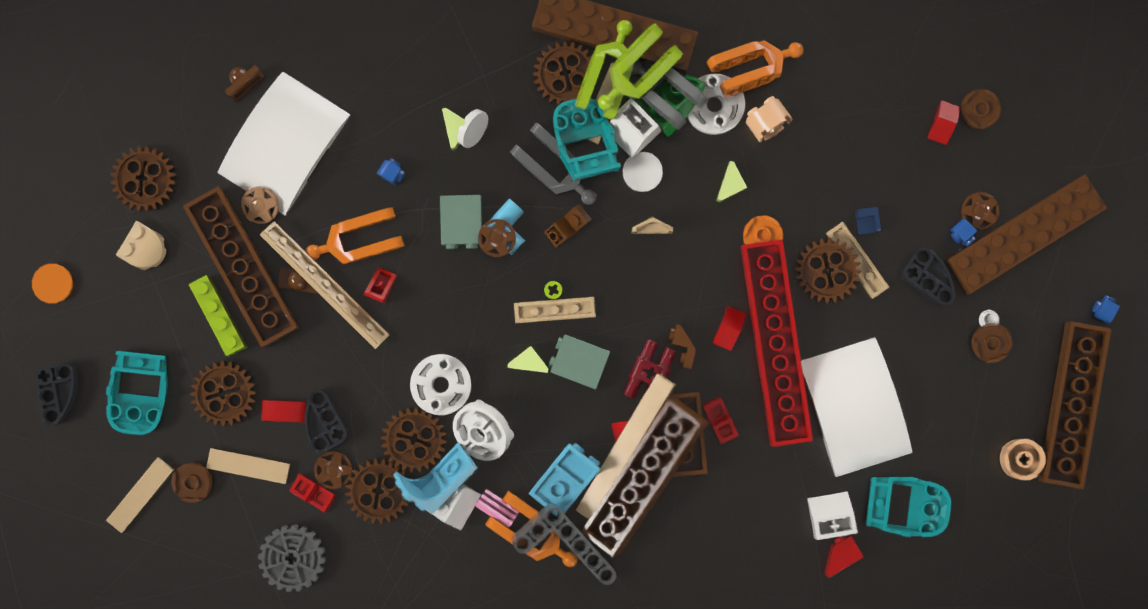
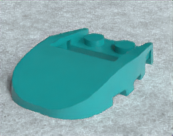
M590 98L585 110L575 106L576 99L568 100L558 105L553 115V127L560 158L573 181L576 182L579 179L611 171L617 172L621 164L617 163L616 158L618 148L614 138L615 132L607 118L603 117L604 110L599 107L598 102ZM602 136L607 150L569 159L565 147L566 144Z
M116 351L115 355H118L115 367L111 369L109 386H107L106 395H108V406H106L108 422L112 428L121 433L147 434L159 424L168 389L166 356ZM121 372L161 376L158 397L119 393Z
M872 477L865 525L906 537L936 536L942 533L949 523L951 498L944 487L918 478ZM892 484L911 486L906 526L887 524Z

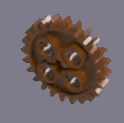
M564 41L562 47L556 42L555 49L549 45V52L547 53L542 50L544 57H537L540 65H534L538 72H534L533 76L539 79L535 80L534 84L541 85L537 91H544L543 98L550 96L549 103H552L555 99L558 106L561 101L577 99L581 85L573 84L572 80L576 76L584 79L592 56L587 57L588 49L584 52L581 51L582 45H579L577 49L574 48V42L571 43L570 47L567 46L566 41ZM560 57L564 60L566 71L568 73L571 72L569 74L571 91L567 88L565 77L560 76L563 73L559 60ZM570 57H575L578 60V64L569 66L567 60ZM550 63H556L559 66L555 72L549 71L547 67ZM556 82H562L564 89L556 91L553 85Z
M138 146L137 152L130 148V155L123 152L124 159H116L119 166H112L117 170L116 173L110 174L115 178L110 184L116 185L112 192H119L116 199L121 200L124 198L122 204L126 206L130 203L129 209L133 210L137 205V211L139 212L142 211L143 207L149 212L150 206L157 210V203L164 206L163 199H171L168 192H175L170 188L171 185L177 184L172 181V178L176 177L177 174L170 172L175 167L173 165L168 166L171 160L169 158L163 160L165 154L161 152L157 155L158 150L155 148L151 153L148 146L145 147L144 151ZM147 161V165L144 171V162ZM138 163L139 170L135 173H132V164ZM158 165V174L152 176L151 168ZM146 176L147 181L141 182L140 177ZM131 183L136 184V190L133 193L128 191V186ZM155 185L156 193L149 195L148 188ZM143 189V196L140 197L141 190Z
M829 237L827 243H825L823 238H821L819 245L813 241L814 248L806 246L808 253L801 252L800 254L804 259L797 260L801 267H797L795 270L800 271L801 274L796 276V278L803 280L799 286H806L804 293L812 292L810 298L817 295L818 302H820L822 297L825 298L826 303L829 302L830 298L837 302V296L844 300L845 292L849 295L852 294L849 289L850 287L856 289L857 286L853 282L860 281L856 274L862 271L856 269V266H859L861 262L854 261L858 254L851 255L850 253L853 248L845 249L846 242L840 246L839 239L832 243V239ZM823 253H827L829 267L834 268V271L831 272L833 288L830 287L828 274L823 272L826 268ZM833 253L841 255L842 261L839 264L831 261ZM818 257L821 259L822 265L820 268H814L811 265L812 258ZM842 272L846 275L844 283H838L835 280L837 273ZM816 278H825L826 286L823 288L817 287L815 284Z
M221 361L220 366H218L217 362H213V368L206 365L207 372L199 370L201 378L194 377V380L198 383L197 385H191L192 388L196 389L195 392L190 393L191 396L196 398L191 401V404L198 405L194 411L201 410L202 412L199 417L207 416V423L214 419L213 423L215 426L218 425L219 421H221L222 426H226L227 421L230 425H234V419L241 422L240 415L247 417L248 414L245 410H253L249 404L250 402H256L255 399L251 398V395L257 394V392L251 391V388L256 384L249 383L253 377L245 376L248 371L246 369L240 372L241 365L239 364L233 368V362H229L228 366H226L225 361ZM230 375L235 378V384L231 387L226 384V378ZM213 381L216 386L213 392H209L206 388L207 383ZM237 387L241 388L240 391L226 394L225 399L224 397L206 399L207 396L221 393L222 389L232 390ZM234 395H238L241 399L238 406H234L231 402ZM216 400L221 404V409L218 412L212 409V403Z
M415 407L414 413H411L409 408H407L406 414L399 411L398 418L392 415L394 422H386L389 429L383 428L382 431L387 436L381 437V440L386 441L385 444L381 445V448H387L384 456H391L388 462L395 461L394 468L401 465L402 472L409 468L410 474L413 473L414 468H417L418 473H421V467L428 471L429 463L435 466L434 458L438 460L442 458L438 452H445V449L440 446L447 443V441L441 440L442 437L446 436V433H440L444 426L436 425L439 418L432 420L433 414L430 413L426 416L425 410H422L420 414L417 407ZM410 423L413 426V430L406 433L402 430V425ZM425 429L430 430L432 437L424 439L421 436V432ZM402 434L403 436L412 439L413 436H416L417 441L428 443L431 445V447H426L417 442H415L414 445H411L410 440L405 438H399L396 435ZM396 443H405L406 450L403 452L397 451L395 449ZM421 448L425 451L426 455L423 458H417L414 451Z
M374 459V463L371 465L367 460V467L364 468L359 464L360 471L353 470L355 477H348L352 485L345 486L351 489V492L345 494V496H351L347 504H354L351 511L358 510L356 517H360L363 514L364 522L368 518H371L372 524H374L376 519L382 524L383 518L390 522L391 515L397 519L396 512H404L401 508L402 505L408 506V503L404 501L405 498L401 494L403 491L397 485L392 489L384 486L386 478L391 477L395 479L393 474L398 472L400 466L392 468L393 462L385 465V459H383L381 464H378L377 459ZM368 474H372L376 478L375 483L371 486L366 485L364 482V478ZM379 474H383L381 490L384 491V494L379 495L378 507L375 510L373 507L376 495L372 490L377 488ZM364 494H369L372 497V503L368 506L361 503V497ZM385 497L392 500V506L389 509L381 507V500Z

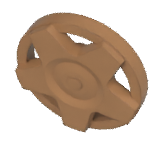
M257 186L249 189L244 194L241 200V207L249 221L256 224H265L276 217L279 210V202L276 195L270 189ZM255 191L253 197L248 196L251 192ZM264 192L268 193L272 198H266ZM275 207L274 212L271 215L270 209Z

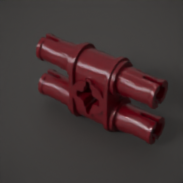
M647 339L641 354L636 356L637 360L631 373L628 374L630 379L623 394L634 399L641 383L646 382L648 383V388L650 387L656 376H651L648 379L647 374L642 369L649 370L652 367L655 375L660 374L667 379L669 373H671L670 366L676 351L666 347L659 363L654 364L651 359L658 343Z

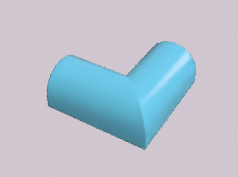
M508 199L490 220L501 219L512 226L524 212L511 199ZM491 223L486 227L493 228L495 223ZM505 225V231L511 232L510 229ZM515 232V246L509 252L511 255L525 242L517 232ZM512 241L506 244L507 250L510 248Z

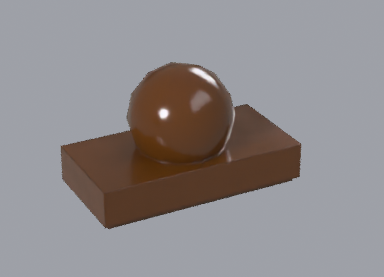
M256 65L248 71L242 67H236L231 70L229 75L232 85L225 92L235 102L261 81L265 75Z
M280 267L278 288L318 294L296 270Z

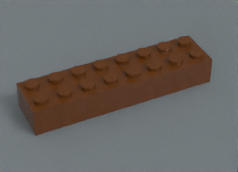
M539 0L532 24V31L596 48L598 45L616 42L618 36L617 24L621 20H628L633 27L631 34L625 37L623 43L628 49L647 28L656 23L663 31L662 34L637 60L654 65L668 49L676 45L683 54L671 68L683 74L687 72L698 32L587 0Z
M1086 174L944 262L965 295L971 294L1101 213L1107 207Z
M217 186L183 205L261 348H266L300 329L223 189Z
M1065 322L1043 449L1046 461L1044 468L1039 473L1038 481L1084 489L1111 334L1110 328L1077 322Z
M677 398L668 399L581 533L612 557L620 555L709 422Z

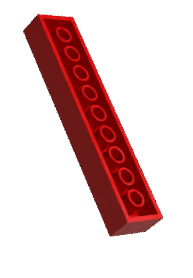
M783 239L742 245L740 248L770 446L813 441Z

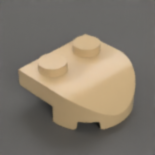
M136 221L116 256L142 270L157 267L166 255V249L164 248L165 239L159 233Z

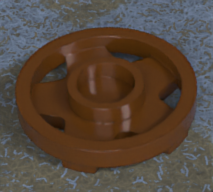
M984 192L973 193L964 200L961 206V216L965 220H967L966 216H970L972 218L970 224L976 230H984L994 225L997 221L999 206L991 195ZM981 196L987 197L988 200L983 201ZM971 199L972 204L966 206V203ZM994 207H995V215L991 212V210H992ZM983 221L990 223L986 226H981Z
M493 219L486 222L479 230L478 243L482 251L487 255L502 257L514 248L516 233L508 222L501 219ZM491 223H495L493 228L486 227ZM505 225L510 229L511 232L505 231ZM482 235L486 238L484 244H482ZM512 241L510 248L507 250L506 244ZM492 249H496L499 254L491 253L489 251H491Z
M326 452L316 461L314 474L317 481L323 487L338 489L346 485L349 481L348 477L352 476V464L349 458L341 452ZM334 454L330 460L324 458L327 455ZM342 457L346 460L348 465L342 464ZM318 465H319V466L321 467V469H322V472H321L319 475H318ZM348 475L347 479L342 483V476ZM331 481L333 486L327 485L324 482Z

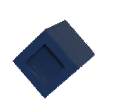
M878 207L855 211L859 235L881 231Z

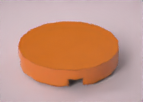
M766 215L751 219L743 231L745 245L783 239V232L779 222Z
M46 264L40 267L32 279V289L35 295L41 301L49 304L66 300L73 289L71 273L65 267L58 264Z

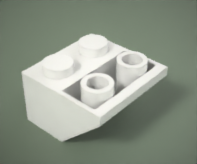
M632 98L617 111L614 120L609 122L615 132V142L632 159L661 132L658 124Z
M462 483L433 515L446 524L462 530L481 494Z
M848 492L807 498L813 534L816 540L857 533L854 512Z

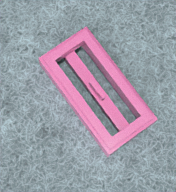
M487 489L475 505L508 528L519 513L518 510Z

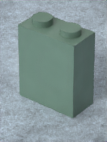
M481 195L440 196L441 245L446 246V249H458V245H466V249L478 248V233L482 227Z
M564 335L563 338L559 337L555 347L559 349L557 356H552L548 366L552 368L551 373L596 389L610 351L568 335Z

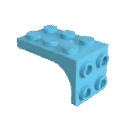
M458 442L427 475L417 479L406 478L398 472H395L393 475L396 479L395 484L403 491L401 494L407 501H414L420 510H427L433 514L473 474L477 466L463 445Z
M569 443L528 494L544 507L548 504H554L565 513L594 476L601 470L599 467L600 462L591 455L587 458L582 454L584 449L578 444L574 443L571 445ZM551 511L554 515L557 516V511Z

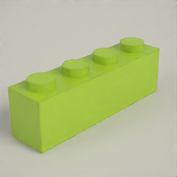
M206 275L190 283L189 286L225 355L231 357L246 349L248 346L211 276Z

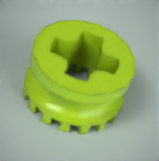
M556 281L548 282L544 288L545 295L550 299L559 298L562 294L561 285ZM557 285L559 293L552 296L549 295L550 290L548 287Z

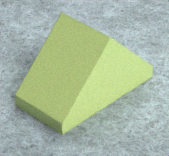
M444 108L442 111L452 150H456L459 146L457 137L461 125L464 126L466 121L447 108Z
M732 161L728 164L716 200L718 202H722L747 188L735 163Z
M531 346L508 363V368L545 373H548L549 370Z

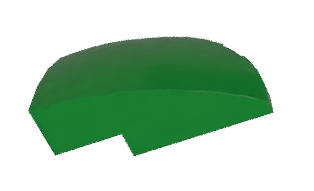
M686 74L684 78L703 93L706 84ZM666 80L653 90V92L678 111L684 119L687 118L695 106L694 103ZM627 96L629 99L632 98L668 137L677 129L651 108L641 97Z

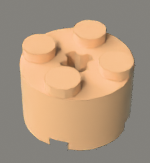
M774 96L768 98L764 102L765 105L759 109L755 107L747 113L748 117L745 123L759 142H762L763 138L765 141L772 138L784 129L782 125L785 122L789 124L792 121V117L780 100L775 99Z
M1014 439L1002 447L1000 464L1004 472L1012 478L1020 480L1033 479L1039 475L1045 466V453L1032 440ZM1021 456L1026 457V460H1024L1023 463L1019 462V458H1021Z

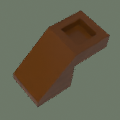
M579 203L564 217L554 222L544 233L555 248H557L592 219Z
M676 324L675 328L671 327L669 339L672 340V345L687 348L686 351H682L680 363H683L682 368L691 369L696 349L682 326Z

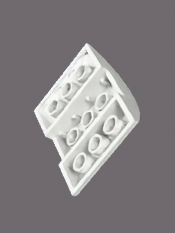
M282 72L244 123L228 150L218 173L246 191L257 186L270 189L278 199V211L286 216L306 185L307 179L327 148H330L350 117V114ZM264 192L266 198H272L268 193Z
M876 338L801 361L803 379L821 428L823 441L835 477L912 453L901 406Z

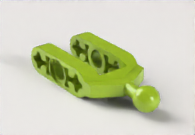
M621 20L617 24L618 36L616 42L596 46L575 102L576 107L586 109L605 55L607 54L618 59L627 50L623 43L625 37L631 34L633 28L628 20ZM634 63L623 73L628 81ZM619 94L614 99V105L610 110H604L603 117L614 120L623 94Z
M656 23L647 28L610 68L614 89L608 95L605 94L599 98L598 105L602 110H610L614 105V99L619 94L640 98L681 58L683 53L675 45L668 49L634 86L623 75L662 34L663 31Z

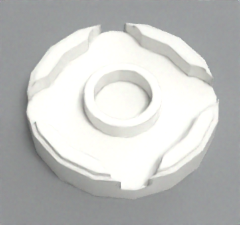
M479 109L471 111L465 117V125H461L459 128L458 142L465 148L474 146L481 139L487 128L488 115Z
M639 152L633 159L629 157L623 167V178L626 184L632 190L639 192H648L654 189L660 183L663 174L659 159L647 152Z

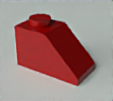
M843 535L834 539L835 543L831 545L824 572L828 578L863 558L852 536Z

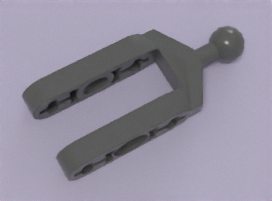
M636 60L633 65L632 74L643 76L647 72L645 65L641 60ZM670 68L641 98L679 130L686 123V120L653 90L666 80L700 109L708 102V99L673 68Z
M536 122L530 131L560 158L556 139ZM515 145L509 152L556 195L576 190L581 195V200L584 204L592 205L596 202L597 195L595 191L591 189L586 190L580 184V179L574 182L570 174H568L559 183L519 146ZM567 150L569 159L576 158L570 151Z

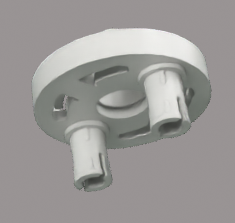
M708 74L698 78L706 84L703 91L708 100L713 97L718 98L722 103V108L718 112H712L707 108V103L701 109L695 105L687 116L689 122L693 127L705 134L719 135L730 131L739 123L745 110L743 92L736 94V96L724 97L719 86L725 80L730 79V77L722 74Z
M437 354L425 358L416 366L411 376L410 389L415 402L420 408L431 414L446 415L457 411L466 403L471 392V377L461 361L449 355ZM438 377H445L449 382L448 389L443 393L437 392L433 386L435 379Z
M476 400L465 405L457 412L453 420V432L457 442L463 445L469 455L479 460L491 461L499 458L508 449L510 441L514 438V433L509 428L502 414L492 406L485 404L482 400ZM477 428L484 433L485 437L478 433Z

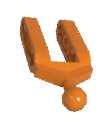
M765 40L761 42L754 41L710 57L707 65L712 73H716L764 55L769 64L768 66L727 79L720 84L719 87L723 96L730 97L765 85L780 77L783 59L790 56L799 58L804 50L803 46L797 42L790 44L788 49L780 51Z
M393 207L332 225L327 244L319 247L317 245H309L305 252L313 260H317L321 254L330 252L341 263L347 264L404 247L402 236H398L348 252L344 250L340 234L395 218Z
M510 491L503 498L506 503L530 520L539 512ZM490 516L485 525L512 544V537L516 532ZM554 530L550 532L551 534L540 550L534 547L526 553L536 561L556 554L562 558L563 564L567 567H574L578 563V557L574 552H566L559 547L560 536ZM521 538L517 545L522 547L527 543V540Z

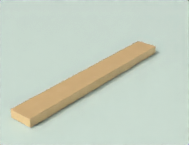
M275 221L262 231L260 236L375 349L389 336Z
M657 374L602 465L601 470L596 475L576 509L577 512L587 519H590L651 427L674 389V383L660 374Z

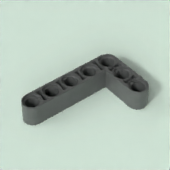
M554 504L545 506L512 537V544L519 553H527L554 530L602 584L609 585L616 579V572L560 508ZM551 511H557L556 518L548 519V514ZM535 525H542V530L540 532H533V527ZM569 525L571 527L569 533L562 534V528ZM521 538H526L527 543L524 546L520 547L517 545ZM578 540H583V546L578 549L575 548V543ZM591 555H597L595 562L588 563V558ZM604 570H610L607 577H601V573Z

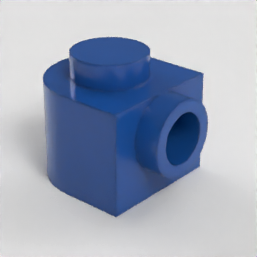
M390 158L389 161L384 160L377 174L395 185L397 181L401 182L406 172L400 168L401 164Z
M965 219L959 221L951 229V237L958 244L961 242L964 246L968 247L976 240L977 230Z
M1105 295L1104 299L1095 303L1092 311L1095 312L1094 317L1110 324L1120 306L1115 304V299Z

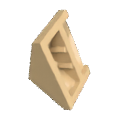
M653 216L632 228V234L673 233V227Z

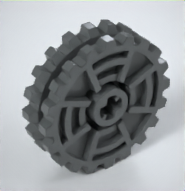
M293 524L291 528L288 525L281 527V531L277 528L272 531L273 536L268 535L265 538L266 543L260 546V549L263 551L258 554V559L262 560V563L259 564V569L264 570L262 576L270 579L268 582L270 585L275 583L278 590L284 587L287 592H291L293 588L296 591H301L303 586L308 588L312 585V581H316L319 578L318 573H322L324 570L322 563L326 562V557L322 553L325 552V547L320 546L322 540L315 538L316 533L314 531L310 533L307 531L308 527L303 526L300 529L297 524ZM291 553H293L294 557H297V560L293 561V563H291V559L287 558Z

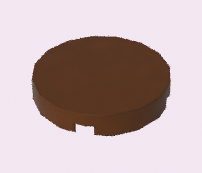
M978 89L971 91L964 97L961 102L960 113L968 126L982 130L991 127L997 122L1001 114V104L997 96L991 91Z
M989 323L979 327L971 341L975 355L987 363H996L1005 359L1013 346L1012 336L1009 331L997 323Z
M190 462L183 464L174 472L171 484L174 493L182 501L195 503L208 496L213 482L211 474L206 467L199 463Z

